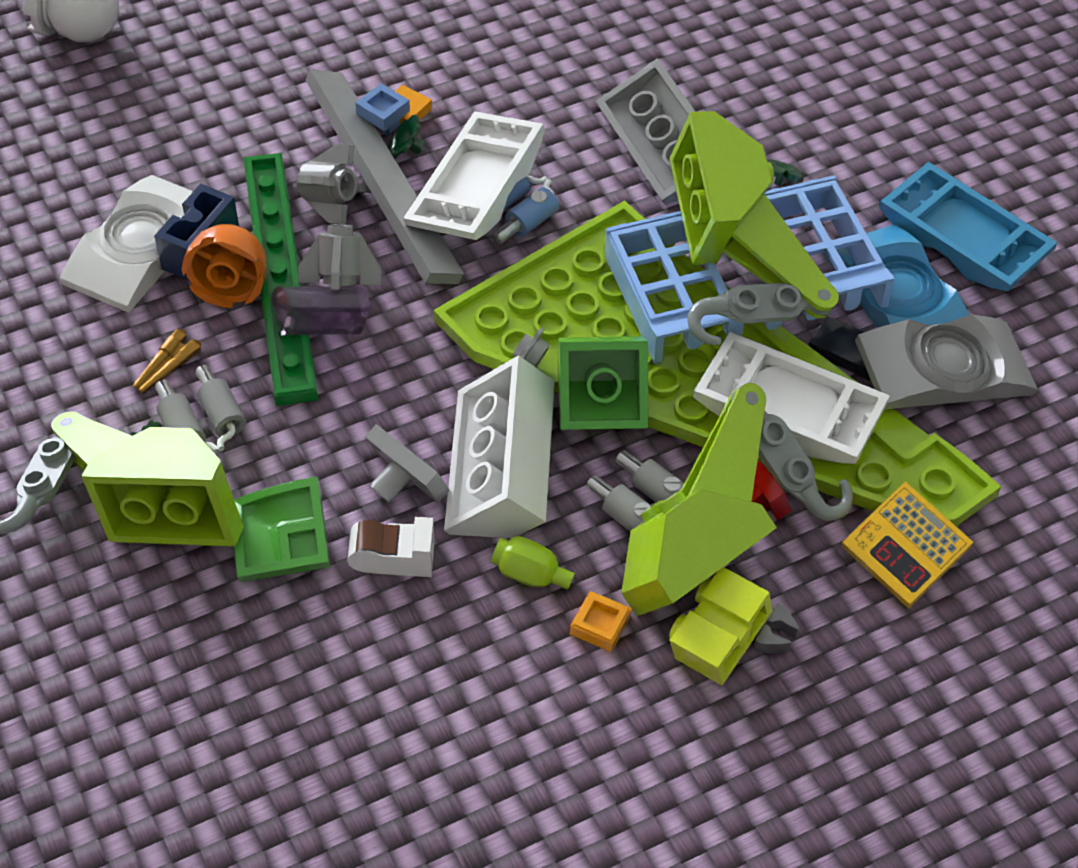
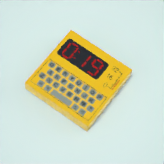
M906 481L842 542V548L908 609L973 545V541Z

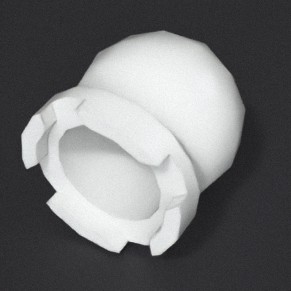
M23 0V15L31 17L32 24L27 27L29 31L45 36H50L57 31L58 34L75 42H93L102 38L114 27L120 13L118 0Z

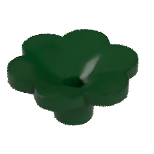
M412 115L408 121L404 120L398 126L396 134L389 141L388 148L394 159L408 150L419 154L424 149L425 141L417 137L421 129L418 116Z

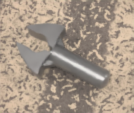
M776 604L774 611L756 635L754 651L765 654L789 652L791 641L773 634L771 631L781 630L785 634L797 639L799 627L792 615L781 604Z

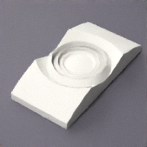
M474 111L404 216L405 225L477 240L485 235L501 220L508 195L515 184L529 175L543 139L544 125L542 123Z
M154 175L143 178L125 189L109 218L100 227L83 235L60 276L61 284L129 313L165 271L161 269L154 235L172 215L180 218L184 215L182 203L193 191Z
M729 332L695 388L693 395L706 408L720 416L732 391L746 383H755L765 392V411L768 414H773L783 419L808 457L856 464L890 397L888 394L732 332Z

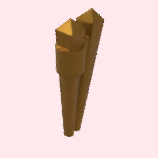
M176 329L162 344L157 355L133 384L134 389H139V392L144 394L155 386L158 381L163 380L201 352V341L192 339L185 345L184 343L187 341L186 330Z

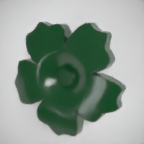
M766 159L773 166L774 177H776L775 185L781 186L784 176L798 184L799 182L802 183L804 177L801 170L785 162Z

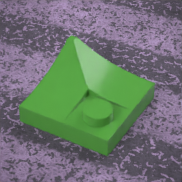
M317 476L275 485L235 499L244 526L236 546H234L237 578L240 582L331 567L321 488Z

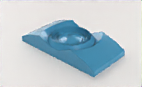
M929 161L882 199L879 205L880 210L892 224L906 230L921 242L922 246L933 248L949 258L966 279L998 290H1011L1053 252L1058 243Z
M893 224L866 233L885 267L895 278L888 307L880 308L869 288H865L862 291L860 304L877 328L908 319L927 325L944 324L969 315L957 289L943 282L930 265L922 243L906 230ZM846 247L837 249L846 268L856 266ZM824 252L825 256L828 258V260H829L830 263L832 264V262H831V260L829 259L827 253Z

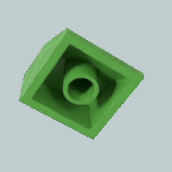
M643 336L558 338V390L561 430L648 428V340Z

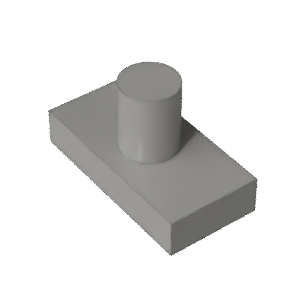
M377 424L365 436L378 456L388 463V466L369 485L386 503L389 504L409 481L437 503L450 491L437 471Z

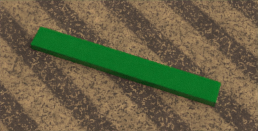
M282 153L243 157L253 234L262 244L268 261L261 298L275 404L280 406L317 401L318 393L302 285L298 283L299 265Z

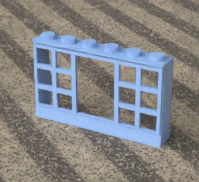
M835 175L766 191L765 195L782 218L805 213V216L784 221L790 229L807 225L812 226L821 243L805 246L804 249L810 256L824 252L827 253L836 271L825 273L824 276L836 288L845 310L851 311L859 306L862 291L865 288L871 290L880 308L888 307L895 278L885 267L836 182ZM822 208L825 209V211H822V212H817V213L815 212V210H817V209H822ZM681 211L606 228L605 258L641 336L648 340V352L654 364L662 362L665 337L683 333V339L689 349H696L703 344V342L692 335L688 327L687 316L693 304L684 286L712 280L719 295L728 291L715 263L704 264L706 268L704 271L683 276L678 275L671 258L689 254L688 243L665 248L664 245L687 240ZM831 220L841 238L831 240L821 222ZM846 247L856 266L846 268L837 249ZM655 248L656 250L631 257L627 256V254ZM660 260L669 279L641 285L633 267ZM674 289L683 308L655 314L646 295ZM804 310L802 311L807 320L816 319ZM714 314L705 315L701 319V325L704 330L706 327L723 323L722 327L726 336H728L729 332L740 336L743 333L744 323L737 322L731 318ZM782 321L764 323L767 329L774 330L782 324Z

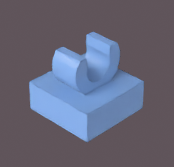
M382 83L355 102L356 114L383 130L386 136L394 132L399 126V120L410 112V101Z

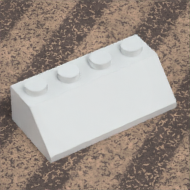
M519 355L458 390L448 486L450 491L447 495L444 531L450 535L512 538L546 522L555 380Z

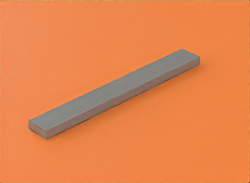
M310 69L305 79L341 142L355 146L354 164L424 283L459 284L464 273L440 233L405 225L403 218L416 200L417 195L375 126L356 114L355 102L358 101V98L343 73Z

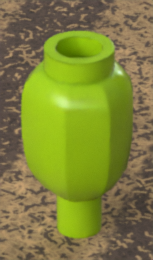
M521 536L512 537L510 540L501 537L490 563L498 565L501 574L505 577L536 588L545 587L553 583L568 590L575 575L574 572L558 566L557 558L551 550Z

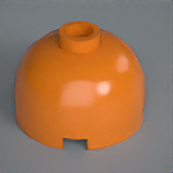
M218 224L201 231L186 251L181 270L183 277L186 273L187 278L191 282L189 288L196 296L209 304L223 308H232L233 304L246 301L245 305L252 303L261 293L267 274L268 261L262 244L254 234L236 225Z

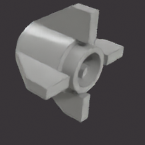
M334 145L316 158L305 163L297 176V187L301 197L328 223L346 225L348 205H342V203L351 200L356 191L371 193L367 184L357 183L355 173L345 166H352L355 147L353 145Z
M332 224L328 225V232L319 233L299 264L298 283H319L320 274H322L323 284L331 285L332 290H339L342 286L356 285V275H360V285H381L382 268L360 233L353 232L352 225Z

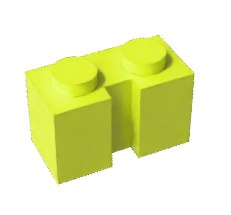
M725 567L718 570L713 578L709 577L702 582L695 596V601L699 605L694 612L690 610L687 615L681 614L674 622L669 634L674 658L723 686L773 612L770 593L767 590Z

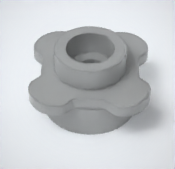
M540 328L533 338L526 334L516 347L513 356L517 357L519 355L537 367L551 345L540 338L544 330Z

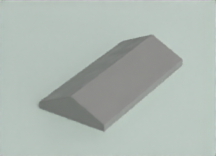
M657 58L599 98L596 103L662 202L667 204L678 200L669 158L689 113L696 111Z

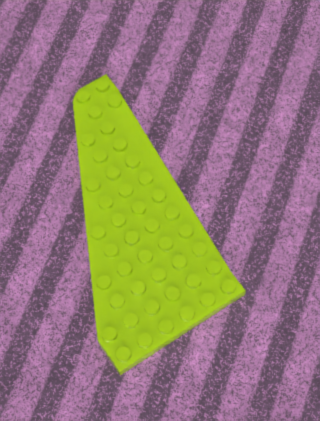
M624 200L433 310L434 322L474 362L492 369H496L515 358L513 353L523 337L528 334L533 338L537 331L542 328L544 332L540 338L551 345L536 368L555 380L554 392L559 393L558 338L641 336L605 258L606 228L644 220L645 218ZM669 244V245H664V246H665V248H669V247H673V246H675V245H674V244ZM655 248L627 254V256L631 257L656 250ZM685 254L671 258L679 276L705 270L699 265H692V260ZM660 260L633 267L641 285L669 279ZM712 280L684 286L693 305L699 300L719 295ZM674 289L646 295L655 314L683 308ZM764 322L744 323L742 337L855 381L781 325L774 330H769ZM723 323L705 328V332L721 338L719 345L703 343L696 349H689L683 339V333L664 338L663 359L661 363L654 364L648 352V427L704 447L720 416L706 408L693 395L695 388L727 337L722 327ZM885 409L856 464L808 457L814 467V476L818 491L842 499V490L839 483L842 479H846L852 489V504L875 511L906 481L956 527L997 498L1001 486L970 458L936 433L928 435L895 409ZM758 455V460H757V462H758V461H761V463H762V464L765 466V468L768 470V468L766 467V465L764 464V462L762 461V459H761L760 456Z

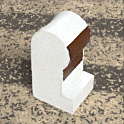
M415 517L414 524L388 523V525L378 521L365 520L357 522L351 527L347 562L353 569L372 574L432 577L434 555L433 518Z

